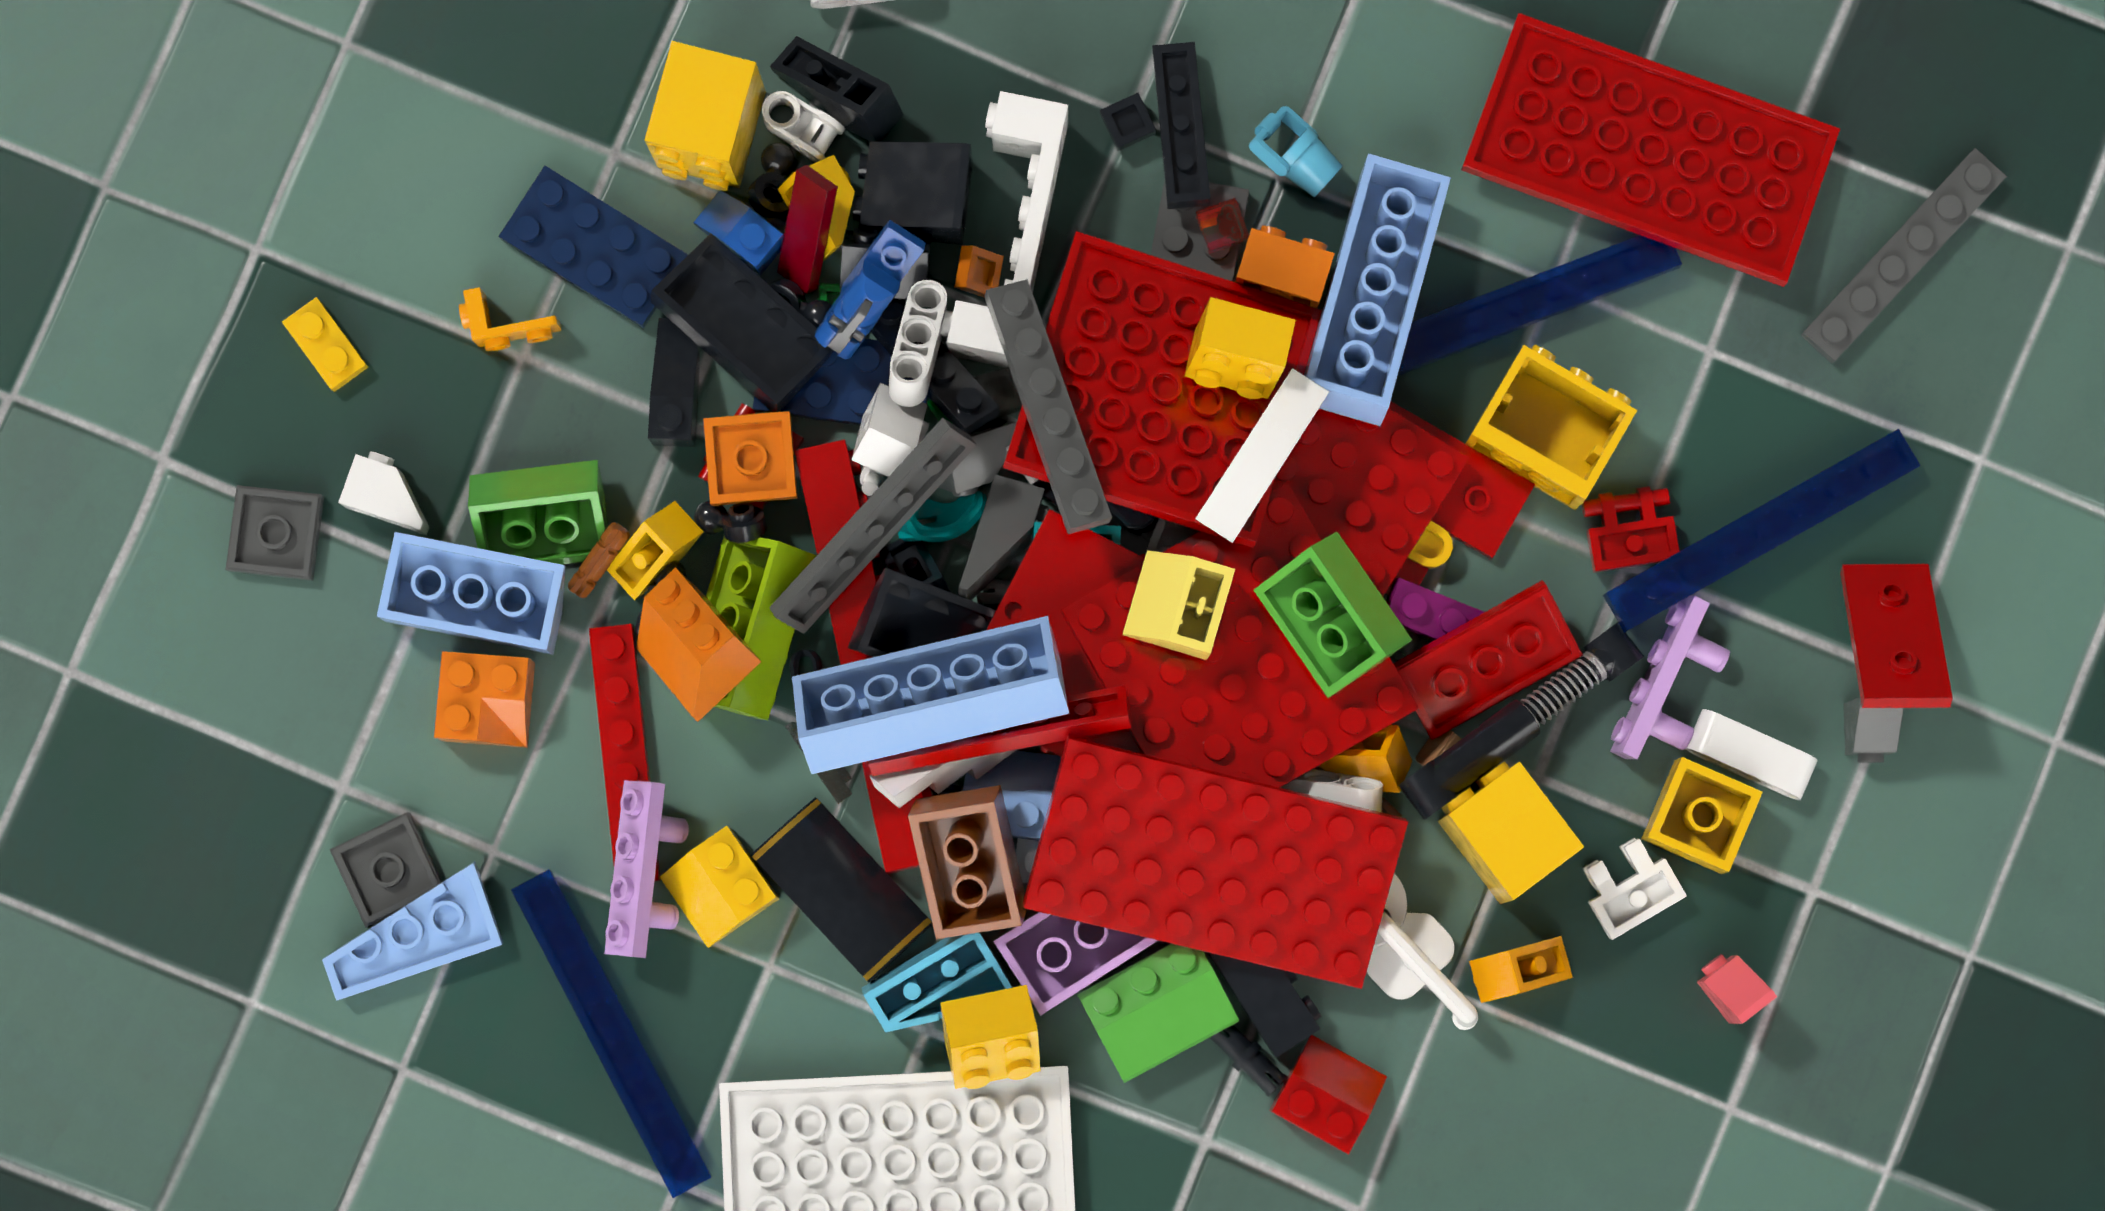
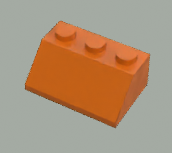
M676 567L644 597L636 649L690 715L699 722L758 666L761 660L707 597Z

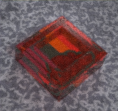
M1236 198L1195 211V216L1209 254L1248 241L1249 233Z

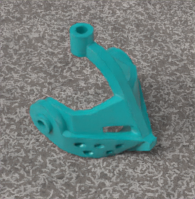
M977 491L972 495L960 496L952 503H939L927 499L898 532L899 539L903 541L924 540L927 542H943L964 534L982 516L987 501L986 494ZM935 518V522L923 525L917 521Z

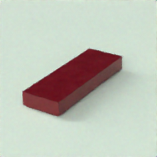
M808 165L796 170L777 273L795 282L806 294L818 289L838 186Z

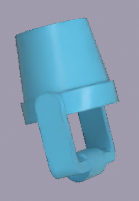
M1288 106L1281 107L1276 114L1269 113L1255 128L1256 136L1249 143L1250 150L1279 176H1285L1313 197L1327 185L1343 166L1318 138L1317 132ZM1281 121L1299 136L1282 157L1264 142L1280 127Z

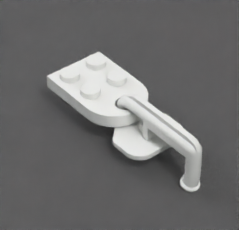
M1394 874L1384 908L1386 912H1383L1367 973L1384 993L1397 1000L1411 998L1427 985L1453 1013L1452 1018L1455 1026L1462 1030L1471 1029L1478 1020L1476 1008L1441 972L1453 958V939L1430 914L1407 913L1406 893L1401 881Z

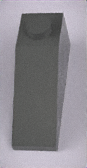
M995 474L959 585L958 596L968 600L975 598L1030 544L1034 532V522H1043L1049 510V506L1042 505L1044 488Z

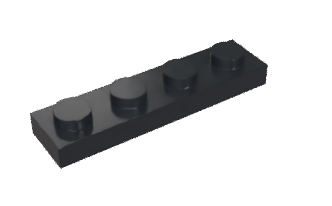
M1195 42L1152 45L1167 209L1210 206Z
M897 298L892 299L870 331L891 356L906 305L903 299ZM913 342L914 344H924L921 342ZM940 342L927 396L953 425L970 434L999 415V405L946 346Z

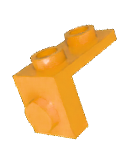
M480 287L463 290L465 303L459 304L462 326L464 329L470 328L472 341L478 347L485 346V351L503 350L511 346L510 341L527 338L528 343L547 341L553 338V332L562 330L560 321L556 316L492 328L486 294Z

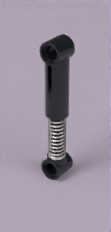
M1619 622L1583 647L1585 653H1583L1580 659L1574 660V663H1569L1568 668H1563L1562 672H1557L1556 677H1551L1550 681H1545L1544 686L1541 685L1538 687V690H1533L1532 695L1528 694L1526 699H1521V701L1513 699L1464 738L1398 785L1423 820L1458 796L1461 791L1504 759H1507L1540 734L1539 723L1545 725V719L1551 720V715L1557 716V710L1563 711V706L1569 707V701L1575 702V697L1581 698V692L1587 693V688L1593 689V683L1599 685V682L1604 681V679L1609 682L1644 657Z

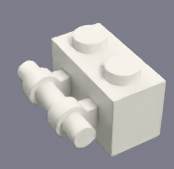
M880 383L863 414L852 456V461L863 465L860 483L862 484L863 493L867 496H872L886 480V477H889L924 439L929 427V423L923 421L927 408L926 403L921 402L913 407L898 405L889 395V386Z

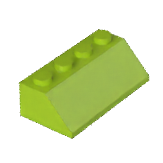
M725 536L723 537L706 597L761 660V663L714 707L768 721L795 631L793 627L777 619L769 607L817 555L771 539L758 538L749 542L737 543L727 540Z

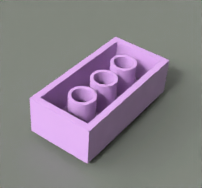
M1038 912L1024 921L1022 926L1013 928L996 939L994 943L1021 986L1027 985L1030 1000L1040 1016H1042L1159 940Z

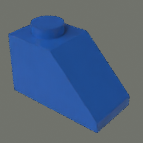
M721 190L693 222L708 236L713 234L759 276L762 275L781 252L784 235L750 207Z

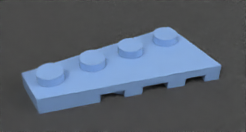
M474 861L324 957L322 961L336 1001L502 945L503 940L476 862Z

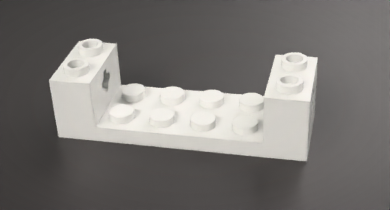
M1000 91L998 104L992 102L989 104L985 128H987L986 137L992 138L993 151L1031 158L1027 179L1029 180L1028 188L1032 189L1031 197L1023 195L1019 212V229L1024 230L1022 239L1014 237L1009 263H1011L1010 271H1015L1014 279H1005L1004 285L1028 279L1033 293L1068 128V105ZM956 300L954 311H945L941 329L942 343L947 344L948 350L956 358L1009 368L988 307Z

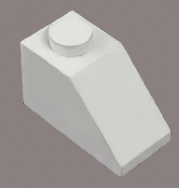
M370 451L368 458L355 454L338 503L347 509L427 535L429 525L404 474L396 467H393L395 460Z

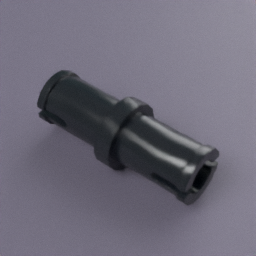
M1234 1025L1222 1030L1229 1038L1221 1031L1209 1037L1234 1061L1232 1066L1237 1071L1242 1069L1268 1097L1276 1091L1277 1087L1265 1075H1268L1278 1086L1288 1078L1260 1051L1262 1046L1257 1041L1252 1043Z

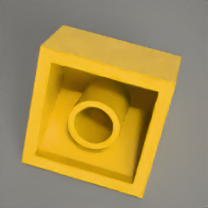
M725 826L693 848L660 876V879L708 948L780 899L729 826Z

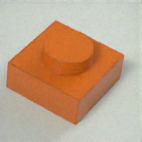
M973 245L961 246L954 287L984 297L987 289L999 286L1004 256Z

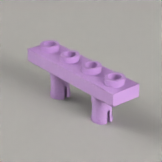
M1695 595L1684 596L1680 601L1676 600L1670 607L1665 619V623L1669 626L1663 639H1658L1648 654L1647 662L1651 663L1644 679L1640 678L1630 693L1629 701L1633 703L1626 718H1620L1614 727L1611 740L1615 742L1610 752L1624 759L1638 760L1649 735L1679 750L1686 749L1690 743L1694 728L1663 713L1662 706L1686 657L1718 673L1722 671L1728 661L1730 650L1698 635V628L1708 609L1709 602Z
M624 780L623 794L620 801L621 812L618 838L615 845L616 856L613 882L610 889L611 900L604 954L646 958L649 928L671 930L678 924L679 911L675 905L652 902L659 841L683 843L689 832V826L685 819L662 815L665 784Z

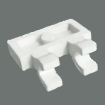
M1633 838L1619 846L1626 860L1636 872V874L1615 885L1602 860H1595L1582 868L1589 882L1599 894L1589 900L1588 903L1611 940L1687 897L1667 860L1661 858L1653 863L1640 839Z

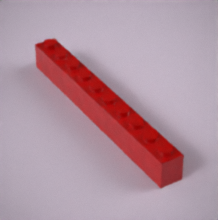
M845 439L795 450L817 555L868 500L867 495L863 491L858 492L854 475L861 474V465L852 461L854 449H848ZM878 553L874 558H879L880 553ZM873 560L868 563L828 607L841 665L872 658L848 649V645L865 604L881 574H875ZM868 761L862 762L885 873L890 874L919 867L908 815L915 799L932 796L931 788L928 786L902 807L898 808L874 787L870 778L872 773Z

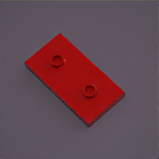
M1390 401L1389 408L1470 458L1431 521L1443 527L1451 537L1492 560L1535 484Z
M1842 564L1840 575L1862 708H1951L1953 696L1929 564Z
M1541 580L1393 664L1417 703L1419 709L1415 712L1428 736L1433 740L1582 657L1583 654L1547 585Z

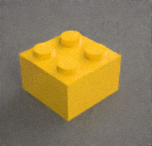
M1210 297L1194 332L1184 377L1194 379L1197 384L1203 387L1217 388L1221 386L1236 390L1240 396L1248 399H1268L1285 369L1296 320Z
M1680 757L1674 760L1641 840L1717 873H1728L1763 792L1684 757Z
M1027 985L940 1002L945 1046L955 1089L962 1087L977 1089L986 1086L991 1081L1006 1078L1020 1080L1029 1077L1032 1073L1041 1071L1038 1029Z

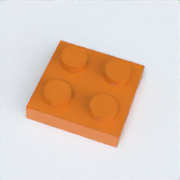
M790 411L703 418L711 506L798 499Z

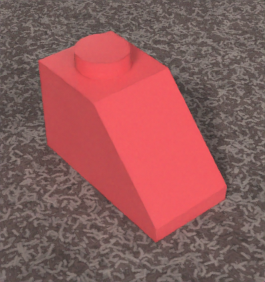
M1720 954L1701 969L1705 976L1697 982L1729 1024H1743L1777 998L1773 990L1738 955L1730 956L1726 959L1723 954Z

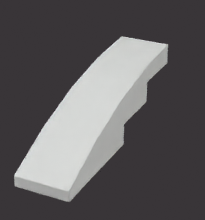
M1292 368L1199 512L1196 520L1233 543L1329 391Z
M1016 750L872 776L871 774L870 778L874 787L900 808L928 786L939 794L967 772L978 780Z

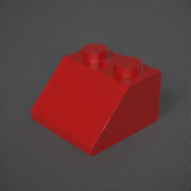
M1310 1035L1269 1111L1349 1155L1374 1108L1387 1076L1321 1039Z

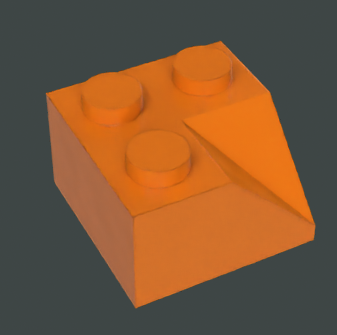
M1262 226L1261 230L1251 228L1235 282L1318 309L1335 253L1326 251L1328 246L1314 239L1303 238L1302 243L1285 238L1286 232L1271 226Z
M442 651L434 738L445 742L528 748L535 662L525 657Z

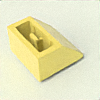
M1147 550L1122 635L1207 660L1212 651L1235 569L1193 556Z

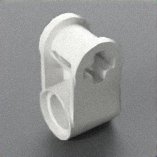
M777 91L770 94L762 106L763 120L767 130L790 144L795 150L813 162L825 159L824 154L836 135H842L845 131V127L836 119L819 109L811 107L786 91ZM776 106H789L794 112L793 117L786 123L775 122L771 119L770 113Z

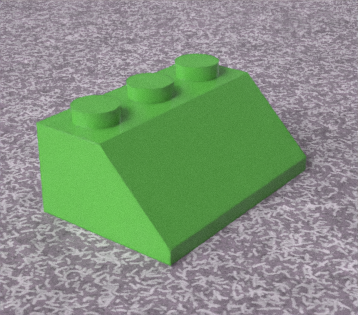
M598 460L469 476L468 509L477 548L561 565L578 563L586 559L608 527L605 493Z
M1338 532L1310 546L1254 589L1256 595L1327 698L1336 694L1412 641L1405 628Z
M1170 944L1077 994L1124 1083L1239 1022V1018L1204 952L1176 944Z

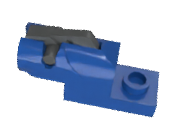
M889 220L843 282L839 297L828 310L823 322L815 332L818 343L824 348L828 346L838 353L837 356L843 359L851 358L863 342L865 336L869 334L884 310L898 293L900 282L923 253L926 243Z

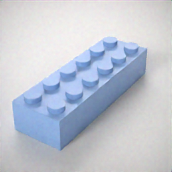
M1368 153L1359 177L1304 375L1329 391L1319 409L1381 426L1390 405L1451 177Z
M1048 616L792 676L798 739L811 774L1069 714L1059 651Z

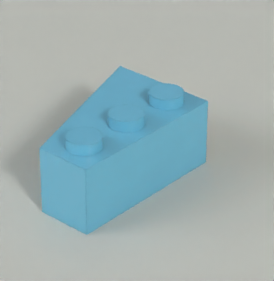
M973 933L944 938L862 987V992L884 1031L890 1032L939 1021V1019H942L940 1002L1013 987L982 934Z

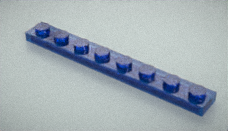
M1639 235L1413 321L1397 376L1677 270L1682 266L1677 250L1669 245Z
M1897 429L1605 593L1603 597L1624 633L1905 476L1921 465L1902 433Z
M548 869L511 889L672 1198L712 1178L713 1176L552 870Z

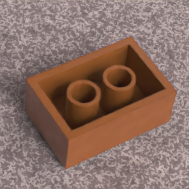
M1001 785L915 799L908 819L936 939L1022 926L1027 909L1022 905L1025 892Z

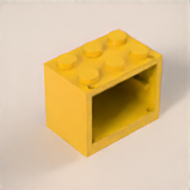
M676 41L671 42L644 139L657 167L662 168L663 175L677 180H686L687 175L704 179L703 185L721 191H727L728 186L740 188L766 94L756 62Z
M1523 345L1465 444L1533 482L1535 488L1576 510L1588 497L1635 416L1637 409L1630 406L1631 399L1623 393L1612 388L1605 392L1593 385V377L1576 367H1571L1570 370H1567L1554 362L1556 359L1555 355L1538 345H1533L1532 348Z
M1504 761L1476 781L1480 788L1477 792L1474 793L1470 787L1461 792L1441 808L1446 815L1438 820V823L1499 904L1515 900L1584 848L1583 844L1520 761L1511 767Z

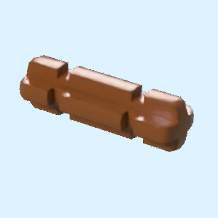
M611 523L583 561L579 570L569 581L568 589L578 597L586 598L619 553L618 551L625 545L630 537V532L619 523Z

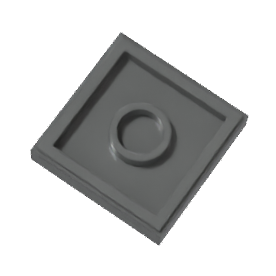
M237 485L225 570L313 581L324 496L322 494Z
M410 812L404 813L329 849L365 928L379 923L442 882Z

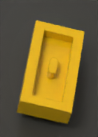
M317 297L282 321L333 392L369 368Z

